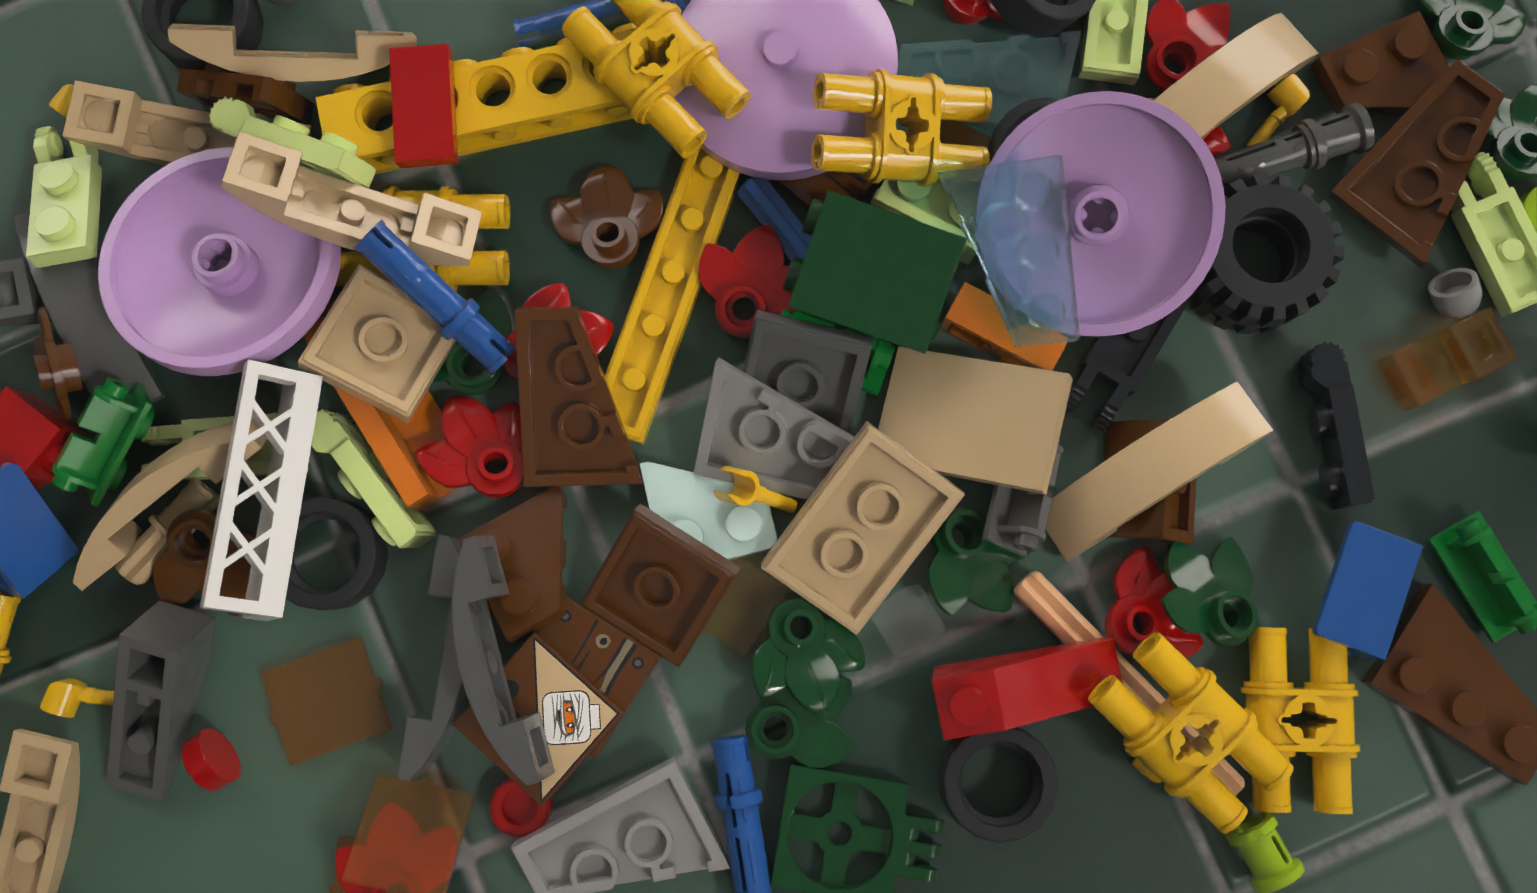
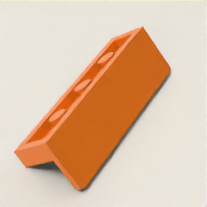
M337 298L328 302L318 320L303 336L308 344ZM334 387L407 507L423 511L458 489L446 488L435 482L420 467L415 453L421 447L445 439L442 432V410L429 389L407 424Z

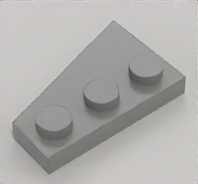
M718 357L714 367L694 474L734 483L733 475L721 471V468L724 466L736 467L754 472L759 478L760 485L768 490L808 500L854 439V436Z
M675 756L553 820L540 829L514 841L511 847L534 893H594L611 890L614 885L647 879H653V882L674 879L676 874L708 869L709 872L730 869L729 859Z

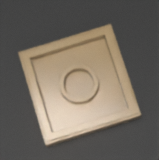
M358 265L299 358L298 367L307 373L323 376V381L408 424L456 340L454 338L446 340L438 333L441 326L392 281Z

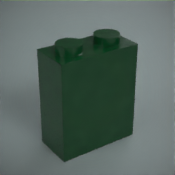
M830 190L827 191L824 202L813 199L802 233L812 236L804 259L797 256L793 257L783 285V290L792 293L788 306L926 354L967 238Z

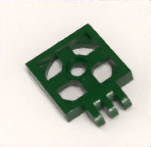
M790 762L771 887L804 893H893L895 876L925 882H936L938 869L926 864H916L915 856L940 857L941 844L920 840L918 836L919 830L933 834L943 833L945 820L906 813L909 790L907 782L827 768H810L804 764ZM835 783L831 809L826 811L821 817L795 813L796 805L808 792L820 785ZM859 787L869 790L883 803L889 815L888 828L861 824V821L855 814ZM835 822H844L851 828V838L843 845H836L828 838V829ZM790 838L818 842L820 848L824 851L820 878L807 876L801 871L790 852ZM858 849L884 854L882 867L871 878L858 885L844 882L848 856L854 854Z

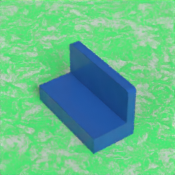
M6 462L0 466V592L24 599L77 554L78 548L19 465Z
M1361 522L1349 523L1346 527L1312 628L1313 633L1316 636L1347 647V653L1355 657L1386 660L1423 546Z

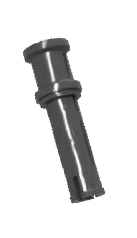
M1353 102L1345 105L1341 113L1318 121H1314L1311 118L1300 120L1293 126L1290 133L1228 153L1225 156L1216 158L1215 162L1219 169L1224 189L1230 183L1242 179L1245 183L1253 175L1266 174L1267 178L1278 173L1301 166L1304 169L1316 170L1324 167L1328 159L1353 151L1356 154L1369 152L1373 148L1375 141L1374 128L1364 106L1359 102Z

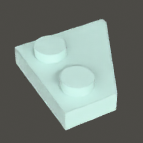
M652 462L640 463L649 509L728 560L770 551L776 543L777 535L769 505L753 502L748 506H740L721 501L715 497L714 490L729 494L734 487V483L696 475L694 472Z

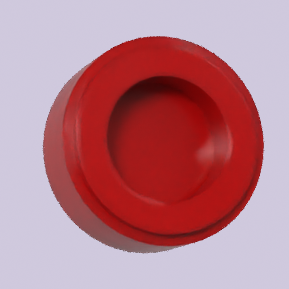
M205 728L187 739L182 745L181 756L184 767L192 780L203 789L217 792L239 778L241 773L239 757L228 739L217 730Z
M511 778L503 781L496 788L490 801L491 817L497 828L506 835L518 838L524 837L543 827L549 820L553 810V797L542 807Z

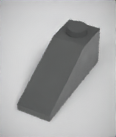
M158 601L119 634L106 785L163 802L169 795L181 758L182 745L187 740L210 669L216 617Z

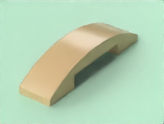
M1278 13L1259 22L1228 42L1153 101L1174 111L1204 139L1217 126L1273 85L1277 86L1288 76L1295 74L1314 60L1319 53L1282 13Z
M172 24L168 28L169 42L199 59L237 73L266 76L281 81H327L365 74L390 65L389 48L417 46V37L413 32L355 30L356 53L237 50L235 26Z
M76 80L62 135L65 139L79 144L164 166L200 151L234 147L236 142L235 138L224 135L212 127L213 124L209 122L211 120L208 116L210 115L209 112L142 100L133 91ZM301 124L310 130L309 136L312 137V126Z
M239 131L222 179L221 188L251 208L300 232L355 250L354 246L382 219L386 226L427 265H469L482 215L481 211L427 193L423 194L420 204L417 205L299 166L303 152Z
M1235 382L1150 431L1053 497L1045 530L1065 560L1069 562L1118 531V527L1217 464L1222 465L1271 434L1273 429L1240 384Z
M251 419L248 435L260 428L254 419ZM233 422L206 430L184 440L160 455L133 478L91 533L76 566L73 579L74 585L83 591L122 560L143 531L132 519L197 467L215 484L223 479ZM265 434L246 445L244 461L262 448L267 439Z
M25 729L13 731L0 784V791L11 793L0 836V893L58 892L70 849L77 813L80 786V752L78 742Z

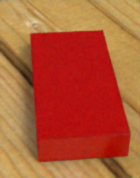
M449 44L389 48L395 163L399 168L459 164L453 51Z

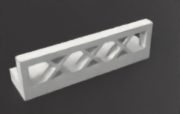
M247 360L244 363L200 608L243 614L242 618L260 621H271L283 617L323 376L253 360ZM258 379L283 384L278 415L272 421L268 419L255 401ZM252 416L260 428L248 435ZM265 434L272 444L267 477L259 481L244 461L246 445ZM240 477H242L249 489L237 496ZM254 494L262 506L256 538L248 543L233 523L235 506ZM231 538L239 550L226 558L229 539ZM244 556L251 565L246 598L238 599L219 596L224 569Z

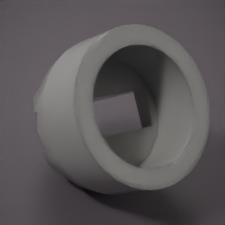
M1468 268L1447 270L1435 276L1428 284V291L1433 306L1439 314L1448 318L1461 319L1472 315L1481 303L1482 288L1478 275L1474 270Z

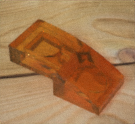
M1489 307L1376 361L1403 412L1421 406L1460 385L1476 380L1518 359V356L1492 308Z

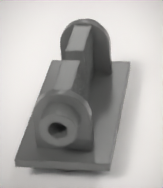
M1059 442L1048 487L1055 486L1060 457L1063 456L1064 448L1059 445ZM994 485L982 539L1026 557L1027 551L1036 552L1038 542H1044L1046 538L1045 529L1052 498L1044 494L1039 495V493Z

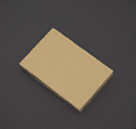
M898 346L878 430L939 474L1046 495L1073 378L1069 373L926 351V354Z
M866 421L761 561V568L857 635L965 494L959 487Z

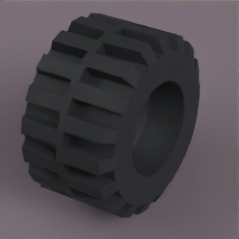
M1266 174L1253 175L1245 183L1242 179L1230 183L1224 189L1226 204L1225 224L1220 247L1210 270L1192 294L1200 303L1193 309L1199 316L1203 318L1207 314L1212 313L1216 316L1213 325L1223 330L1236 324V333L1250 334L1257 329L1264 333L1274 330L1283 324L1285 325L1322 302L1329 294L1326 289L1337 282L1341 273L1340 270L1333 266L1344 259V246L1335 245L1334 239L1343 233L1339 221L1330 224L1326 217V214L1332 211L1331 207L1325 200L1317 205L1310 198L1315 190L1305 184L1295 190L1291 188L1292 178L1281 175L1269 184ZM1236 230L1257 232L1273 244L1278 252L1281 263V272L1277 283H1266L1254 279L1240 267L1233 252V235Z

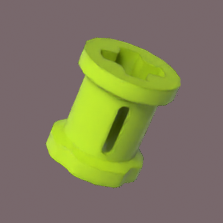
M1269 812L1251 815L1244 819L1234 830L1224 834L1230 846L1237 847L1253 877L1250 880V884L1256 893H1270L1280 890L1295 882L1305 872V867L1301 860L1291 857L1276 830L1278 822L1275 816Z

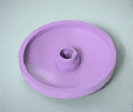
M691 0L681 15L706 41L712 40L716 44L719 52L718 60L750 91L751 98L748 104L729 120H726L694 85L684 88L675 96V99L707 131V138L701 145V148L720 164L747 176L779 181L803 179L819 175L827 171L814 170L812 168L811 150L816 135L865 137V116L863 113L821 110L814 107L813 90L818 74L829 73L867 77L871 71L876 69H886L892 75H897L898 50L895 34L886 11L879 0Z
M1099 91L1077 94L1049 104L1029 116L1013 130L995 153L984 176L977 208L979 243L988 270L998 287L1017 308L1029 317L1035 318L1053 329L1074 335L1111 336L1141 329L1167 316L1186 301L1202 283L1215 260L1223 236L1226 206L1224 187L1215 159L1206 143L1190 124L1171 109L1145 97L1124 92Z
M234 147L209 149L177 159L149 176L128 196L117 211L106 232L100 252L98 265L99 290L105 311L115 329L129 344L151 360L166 368L185 374L199 376L234 374L243 371L244 363L247 360L266 363L279 356L299 341L318 320L331 298L339 274L341 246L282 224L251 208L221 188L222 179Z

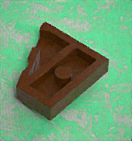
M1419 11L1323 54L1310 65L1336 114L1341 113L1345 105L1359 102L1367 112L1378 111L1384 115L1403 116L1449 68L1446 59Z
M205 64L204 70L184 68L180 70L177 92L201 104L214 106L213 103H217L218 99L222 100L224 97L230 99L231 97L234 100L237 99L252 106L256 114L259 113L270 118H275L276 115L306 125H310L314 103L295 92L296 84L291 81L241 74L212 64Z
M560 486L550 487L458 539L462 547L465 538L476 535L495 536L509 594L487 601L506 640L512 644L521 641L566 615V586L562 581V572L567 560V542L563 539V508H567V496Z

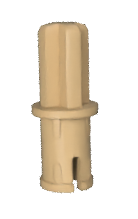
M192 478L169 506L159 515L152 514L148 518L152 525L134 543L128 554L115 565L116 570L126 580L135 585L145 583L153 575V567L156 560L168 549L167 530L172 521L179 514L191 509H205L213 512L218 507L220 495L204 482L202 483L200 480Z

